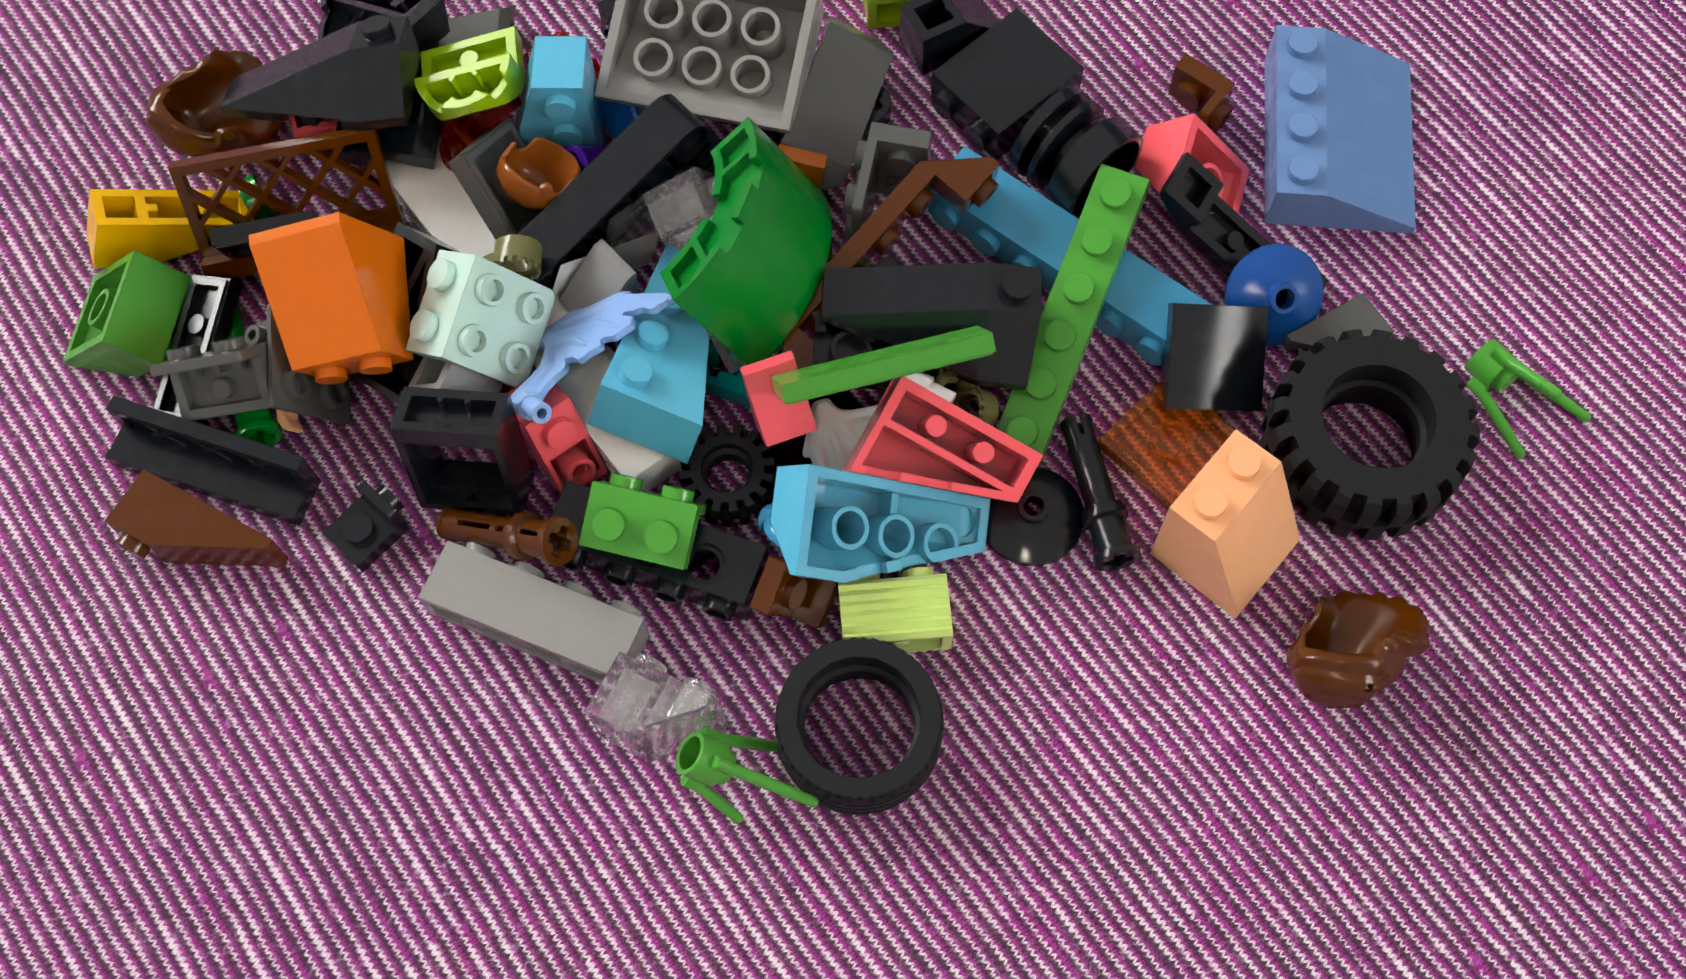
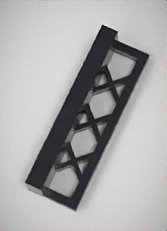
M116 396L111 398L106 408L122 426L105 457L113 466L140 474L145 469L174 486L296 526H300L321 483L320 478L303 456Z

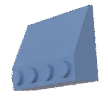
M1276 25L1265 57L1264 223L1414 233L1416 224L1410 63L1326 28Z

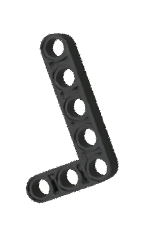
M665 94L653 101L519 233L520 235L538 240L543 247L541 275L538 279H534V282L552 290L560 265L587 256L593 245L601 239L608 243L676 175L703 200L714 199L711 195L714 187L715 166L710 151L718 145V142L709 128L675 96Z

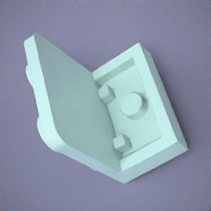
M439 250L436 260L429 268L427 287L419 310L411 321L410 337L405 350L422 357L454 363L511 387H517L529 378L554 304V293L550 288L476 254Z

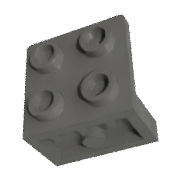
M871 122L867 141L859 140L854 159V170L858 171L855 184L849 183L846 190L844 213L848 215L845 225V239H850L873 214L877 193L889 196L919 161H930L931 131Z

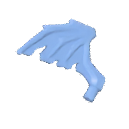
M621 291L588 307L576 308L547 327L538 351H544L540 366L511 395L515 412L521 418L529 421L533 420L538 424L548 422L552 416V409L543 401V398L562 377L568 374L570 369L568 364L573 362L583 364L587 362L591 357L605 350V343L619 341L633 331L636 321L632 316L642 313L657 314L667 306L674 305L675 302L669 293L632 294L630 291Z

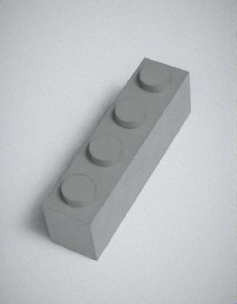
M447 541L418 596L431 615L623 693L650 636L644 618H641L642 613L637 608L619 600H612L610 605L592 598L593 593L590 590L572 581L564 580L562 585L546 580L542 571L525 562L516 561L514 566L496 560L497 555L480 544L468 542L466 547Z

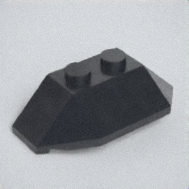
M321 0V9L324 14L319 23L318 39L376 15H385L389 18L408 16L420 54L422 51L439 47V41L450 32L445 0Z

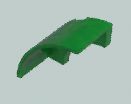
M747 117L710 151L715 166L714 187L711 196L718 202L712 219H702L683 249L660 274L673 301L744 363L749 365L769 358L792 331L809 305L828 260L832 236V221L829 205L823 192Z

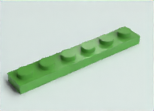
M1101 164L1042 312L1027 388L1025 390L1012 389L997 427L998 430L1043 455L1037 466L1038 469L1043 462L1150 187V179Z

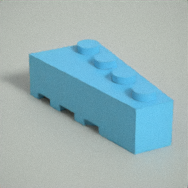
M667 243L644 293H669L660 272L671 263L682 248ZM674 303V305L667 306L657 314L642 313L632 316L636 321L635 329L621 339L600 384L588 424L688 464L703 426L710 332L678 304Z

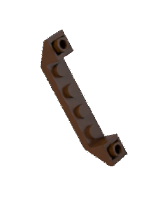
M993 157L919 161L825 266V269L863 267L876 252L881 257L884 256L901 236V232L897 228L909 215L917 219L931 204L935 197L931 193L932 189L963 215L973 203L979 208L982 207L999 186L995 179L1000 163ZM823 275L809 305L784 340V353L792 351L798 369L813 365L814 341L804 332L808 328L814 332L815 313L821 309Z

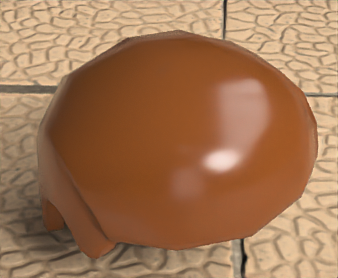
M541 137L533 138L522 149H517V143L512 142L502 153L496 167L497 179L506 195L521 206L537 211H542L582 172L575 156L561 145Z

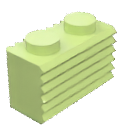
M915 567L903 571L902 577L881 579L880 574L861 577L859 580L838 583L842 639L847 640L854 637L873 638L885 641L890 645L893 644L906 651V653L927 652L929 650L938 651L940 649L949 650L952 648L953 627L946 573L934 574L932 568Z

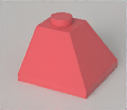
M1195 113L1147 126L1142 142V150L1135 167L1145 178L1150 179V184L1158 193L1161 191L1182 154L1189 152L1224 184L1218 196L1239 213L1250 168Z

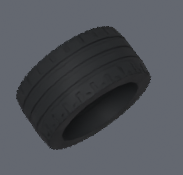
M854 637L847 640L840 639L836 642H830L828 645H823L819 649L812 651L809 656L804 657L795 666V669L789 674L783 685L775 711V735L781 761L796 786L801 791L816 796L819 804L825 808L852 815L875 814L889 810L892 807L894 808L916 793L926 782L940 754L944 717L937 689L922 665L913 656L908 655L906 651L893 644L890 645L885 641L873 638L866 639L864 637ZM852 678L877 680L898 691L909 704L915 722L913 741L904 759L890 771L867 778L841 776L823 767L810 752L804 734L806 712L813 699L830 685Z

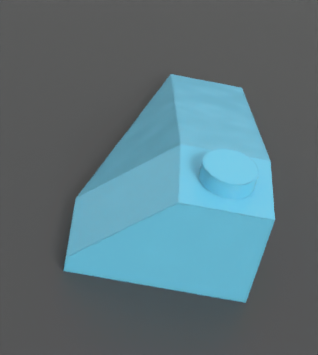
M813 464L777 467L770 521L790 575L845 583L879 573H890L920 564L935 563L985 552L991 499Z

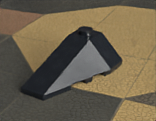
M376 15L369 17L364 21L353 23L233 78L220 106L223 116L276 121L285 115L300 117L302 125L317 126L322 119L339 120L343 129L356 131L408 126L418 93L414 79L422 77L421 54L408 16L389 18L385 15Z
M980 262L824 269L821 321L873 343L881 344L886 342L893 346L978 325L993 333L996 352H993L992 355L944 367L959 373L958 379L973 385L1025 390L1027 388L1041 318V268Z

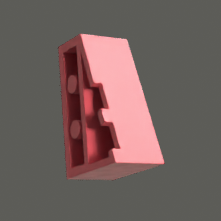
M903 376L891 380L843 470L946 491L1018 503L1043 455Z

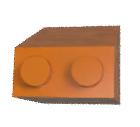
M341 212L249 235V246L292 371L314 376L315 382L319 384H340L348 381V374L357 372L367 375L386 374L393 370V364L413 360V353L405 350L410 337L411 322L403 237Z

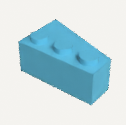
M535 36L526 69L524 88L519 95L517 112L512 122L526 146L535 137L545 138L562 147L568 144L606 145L607 127L603 118L602 100H597L594 97L597 79L587 36Z

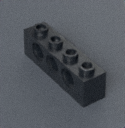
M567 480L551 518L558 516L572 521L577 530L579 544L591 488ZM698 523L688 569L685 570L656 563H647L643 560L578 544L573 558L562 566L574 571H582L584 566L602 572L604 579L621 587L630 588L635 583L650 588L654 596L671 604L679 605L683 600L702 606L704 613L722 621H732L733 617L748 621L753 609L749 606L769 555L765 545ZM549 542L553 547H561V543ZM704 564H711L719 569L716 575L708 580H698L692 577L694 570Z

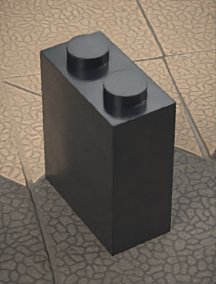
M1016 8L932 72L931 103L942 118L951 119L964 131L967 140L973 147L978 150L983 149L995 160H998L1012 149L1024 125L1052 95L1068 86L1076 85L1080 88L1084 67Z

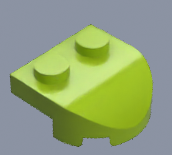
M512 26L422 51V77L414 79L418 93L439 120L458 118L498 107L512 101L522 92L525 84L522 38L516 28Z

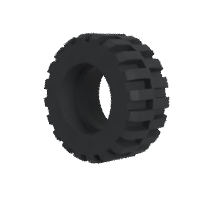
M1359 329L1343 331L1338 341L1333 336H1327L1315 342L1311 351H1302L1292 361L1288 371L1284 372L1264 414L1261 425L1264 434L1260 440V447L1282 462L1292 507L1297 504L1306 511L1302 519L1316 527L1318 522L1322 521L1331 525L1330 534L1344 538L1348 536L1350 531H1357L1361 540H1378L1385 530L1388 536L1394 538L1407 534L1414 525L1421 527L1434 517L1463 483V479L1472 469L1477 457L1474 449L1480 442V426L1477 422L1471 421L1478 414L1474 398L1471 395L1464 397L1462 390L1467 385L1456 370L1452 373L1447 371L1443 366L1446 359L1433 350L1431 354L1426 353L1418 348L1419 341L1407 336L1402 341L1391 338L1392 332L1374 329L1370 336H1363L1362 330ZM1342 403H1360L1383 411L1394 419L1405 433L1410 445L1411 463L1395 468H1376L1351 459L1329 437L1323 422L1322 411Z

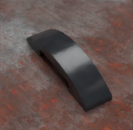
M1187 152L1180 157L1159 192L1160 197L1171 218L1187 239L1215 267L1229 277L1236 264L1246 254L1258 247L1271 243L1218 196L1224 184ZM1321 273L1324 290L1328 279ZM1282 289L1277 293L1275 299L1277 306H1282L1286 301V289Z

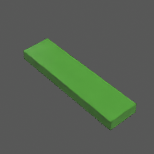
M977 325L771 375L775 394L784 403L789 405L992 355L993 352H996L993 333Z

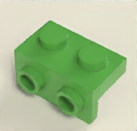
M611 473L610 481H592L578 545L681 570L688 569L699 516L705 515L707 504L693 501L694 491L669 485H663L661 494L641 489L643 479L618 473Z

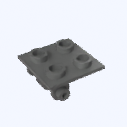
M268 304L267 320L250 325L246 329L244 337L248 345L261 342L268 343L269 408L345 425L351 424L349 374L348 381L344 383L319 384L315 382L314 376L292 371L271 307Z

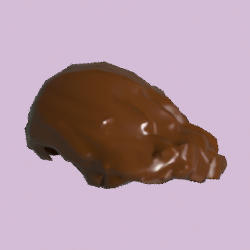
M216 49L201 59L197 65H191L181 70L171 80L153 89L149 97L150 104L146 107L148 111L147 127L169 149L181 155L191 157L240 149L246 145L257 146L271 143L281 128V121H287L288 115L276 121L223 116L220 106L232 79L263 65L258 57L253 55L250 57L245 51L237 50L230 52Z
M1350 591L1338 592L1332 597L1322 594L1315 606L1314 616L1301 626L1297 640L1287 650V665L1290 677L1295 681V685L1301 694L1312 702L1329 709L1360 707L1372 697L1381 693L1382 690L1397 679L1404 671L1407 657L1423 654L1428 649L1430 639L1427 629L1429 626L1427 617L1419 606L1407 604L1404 597L1388 598L1383 592L1370 595L1367 593L1356 594Z

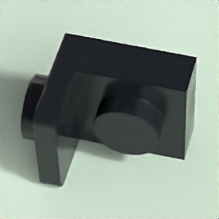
M362 478L354 485L361 497L322 533L328 541L363 573L403 536L409 528L399 514L404 508L401 501L384 485L375 490Z

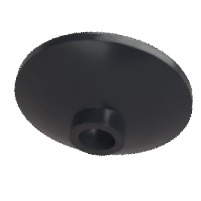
M1036 468L1018 503L991 499L986 542L998 555L1018 565L1043 566L1058 561L1074 548L1081 536L1083 529L1081 517L1084 510L1082 501L1074 487L1061 475L1045 468ZM1027 503H1036L1041 506L1043 512L1035 516L1029 515L1025 512L1023 506Z

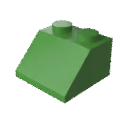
M136 250L98 272L93 277L62 363L71 367L136 377L149 373V366L168 360L166 351L171 349L173 343L171 336L175 324L179 322L186 292L192 277Z

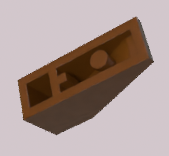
M145 469L141 471L105 519V522L120 535L115 543L141 560H144L147 554L150 553L166 563L283 567L289 559L272 539Z

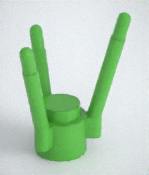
M1491 339L1474 353L1464 367L1473 376L1467 382L1466 387L1479 398L1503 439L1518 459L1525 456V451L1489 393V389L1494 388L1498 393H1501L1519 377L1583 422L1591 420L1589 412L1562 394L1561 389L1518 361L1496 339Z
M703 726L700 732L697 731L689 734L678 749L676 769L679 774L683 775L680 781L681 786L700 794L736 824L743 821V815L710 787L716 784L723 785L732 776L810 807H816L819 804L816 796L736 764V756L729 748L778 752L777 741L720 733Z

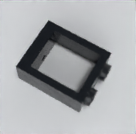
M404 386L389 430L421 508L445 509L453 507L464 511L512 515L524 511L535 473L510 393ZM439 446L492 449L497 463L444 459ZM472 496H479V499L476 501H469Z

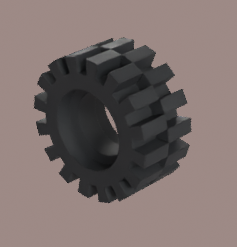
M725 425L716 426L718 434L712 437L708 429L700 433L701 442L695 444L688 464L680 461L683 489L695 492L694 502L707 504L704 515L705 522L714 525L716 519H720L723 527H732V520L739 519L741 526L750 523L748 515L754 513L758 518L760 510L764 508V503L771 504L773 501L776 472L770 448L766 447L765 443L760 444V437L754 431H751L746 436L743 426L734 425L733 433H727ZM726 460H735L742 463L749 471V477L745 485L734 492H721L713 488L708 481L711 469L717 463Z

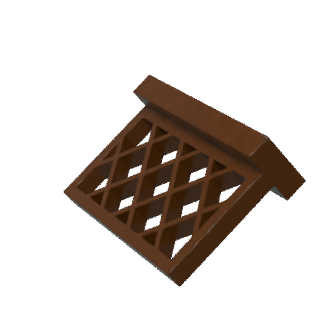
M344 129L170 161L168 166L202 255L201 269L204 276L233 279L259 274L252 254L228 258L212 247L211 239L205 226L212 212L237 224L253 221L252 219L263 203L283 214L302 212L312 195L315 194L336 205L338 208L334 213L341 212L344 214L347 211L350 214L346 215L393 233L398 222L407 225L402 205L399 206L376 129L360 131ZM367 142L371 158L363 170L338 157L344 146ZM333 148V149L331 150V152H328V151L324 150V149ZM308 153L324 163L311 180L287 166L294 155ZM281 157H282V159L280 160V162H278V161L275 160V158H281ZM256 162L273 171L262 189L236 176L243 164ZM331 166L356 180L345 197L320 184ZM226 167H231L229 171L223 169ZM374 168L378 179L370 175ZM205 172L222 182L213 197L209 198L192 189L186 175ZM280 176L306 189L295 207L270 194ZM229 185L255 198L245 216L219 203ZM366 185L384 196L387 207L367 210L352 201L362 186ZM198 205L205 208L202 214L200 213Z

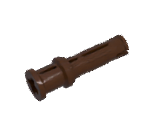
M448 507L440 512L436 521V531L439 537L446 539V541L474 542L482 546L505 549L512 558L528 561L538 557L547 565L560 567L567 564L577 550V530L574 523L568 518L555 516L542 520L535 513L524 511L516 513L510 518ZM549 542L561 543V547H553Z

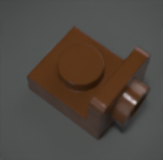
M1186 53L1175 66L1168 94L1175 97L1183 107L1199 112L1198 117L1210 129L1213 128L1219 131L1227 122L1234 109V105L1230 104L1229 101L1235 83Z
M769 556L749 607L768 616L792 617L813 628H822L837 594L838 583L790 575L784 558Z

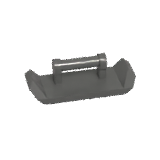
M831 15L824 25V33L816 50L790 134L783 133L779 142L780 144L828 155L822 190L838 188L843 184L854 160L858 141L862 139L893 58V51L884 44Z

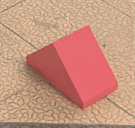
M791 350L740 368L754 422L766 447L818 430L808 400L787 405L775 394L771 375L798 369Z

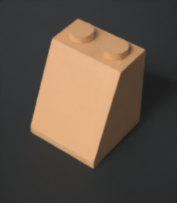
M1236 429L1169 507L1150 552L1153 557L1235 619L1300 540L1282 462Z

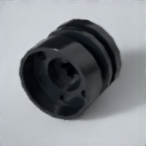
M1072 85L1052 95L1024 125L1011 149L1009 166L1021 176H1027V182L1033 187L1040 189L1048 186L1046 189L1047 199L1079 219L1100 165L1104 164L1130 173L1141 153L1142 140L1115 117L1104 119V108L1096 101H1090V96L1078 86Z

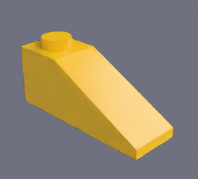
M89 189L86 233L93 268H106L134 250L159 262L199 250L177 190ZM196 190L209 198H212L216 190ZM226 190L219 203L244 216L248 211L238 190ZM198 205L200 213L202 214L205 208ZM212 212L205 226L210 236V228L232 225L234 223Z

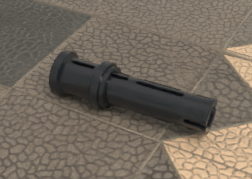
M1080 413L1081 424L1077 425L1074 414L1062 420L1059 425L1061 432L1064 434L1085 505L1081 517L1083 529L1090 531L1096 550V555L1093 558L1095 569L1105 572L1119 570L1137 562L1141 558V552L1138 545L1132 544L1125 522L1129 516L1127 507L1122 501L1115 498L1093 427L1092 416L1088 413Z

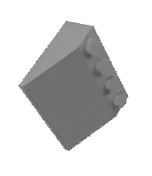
M616 0L594 97L597 100L647 108L658 97L672 94L698 118L740 125L749 117L760 129L790 134L815 56L824 13L822 0Z

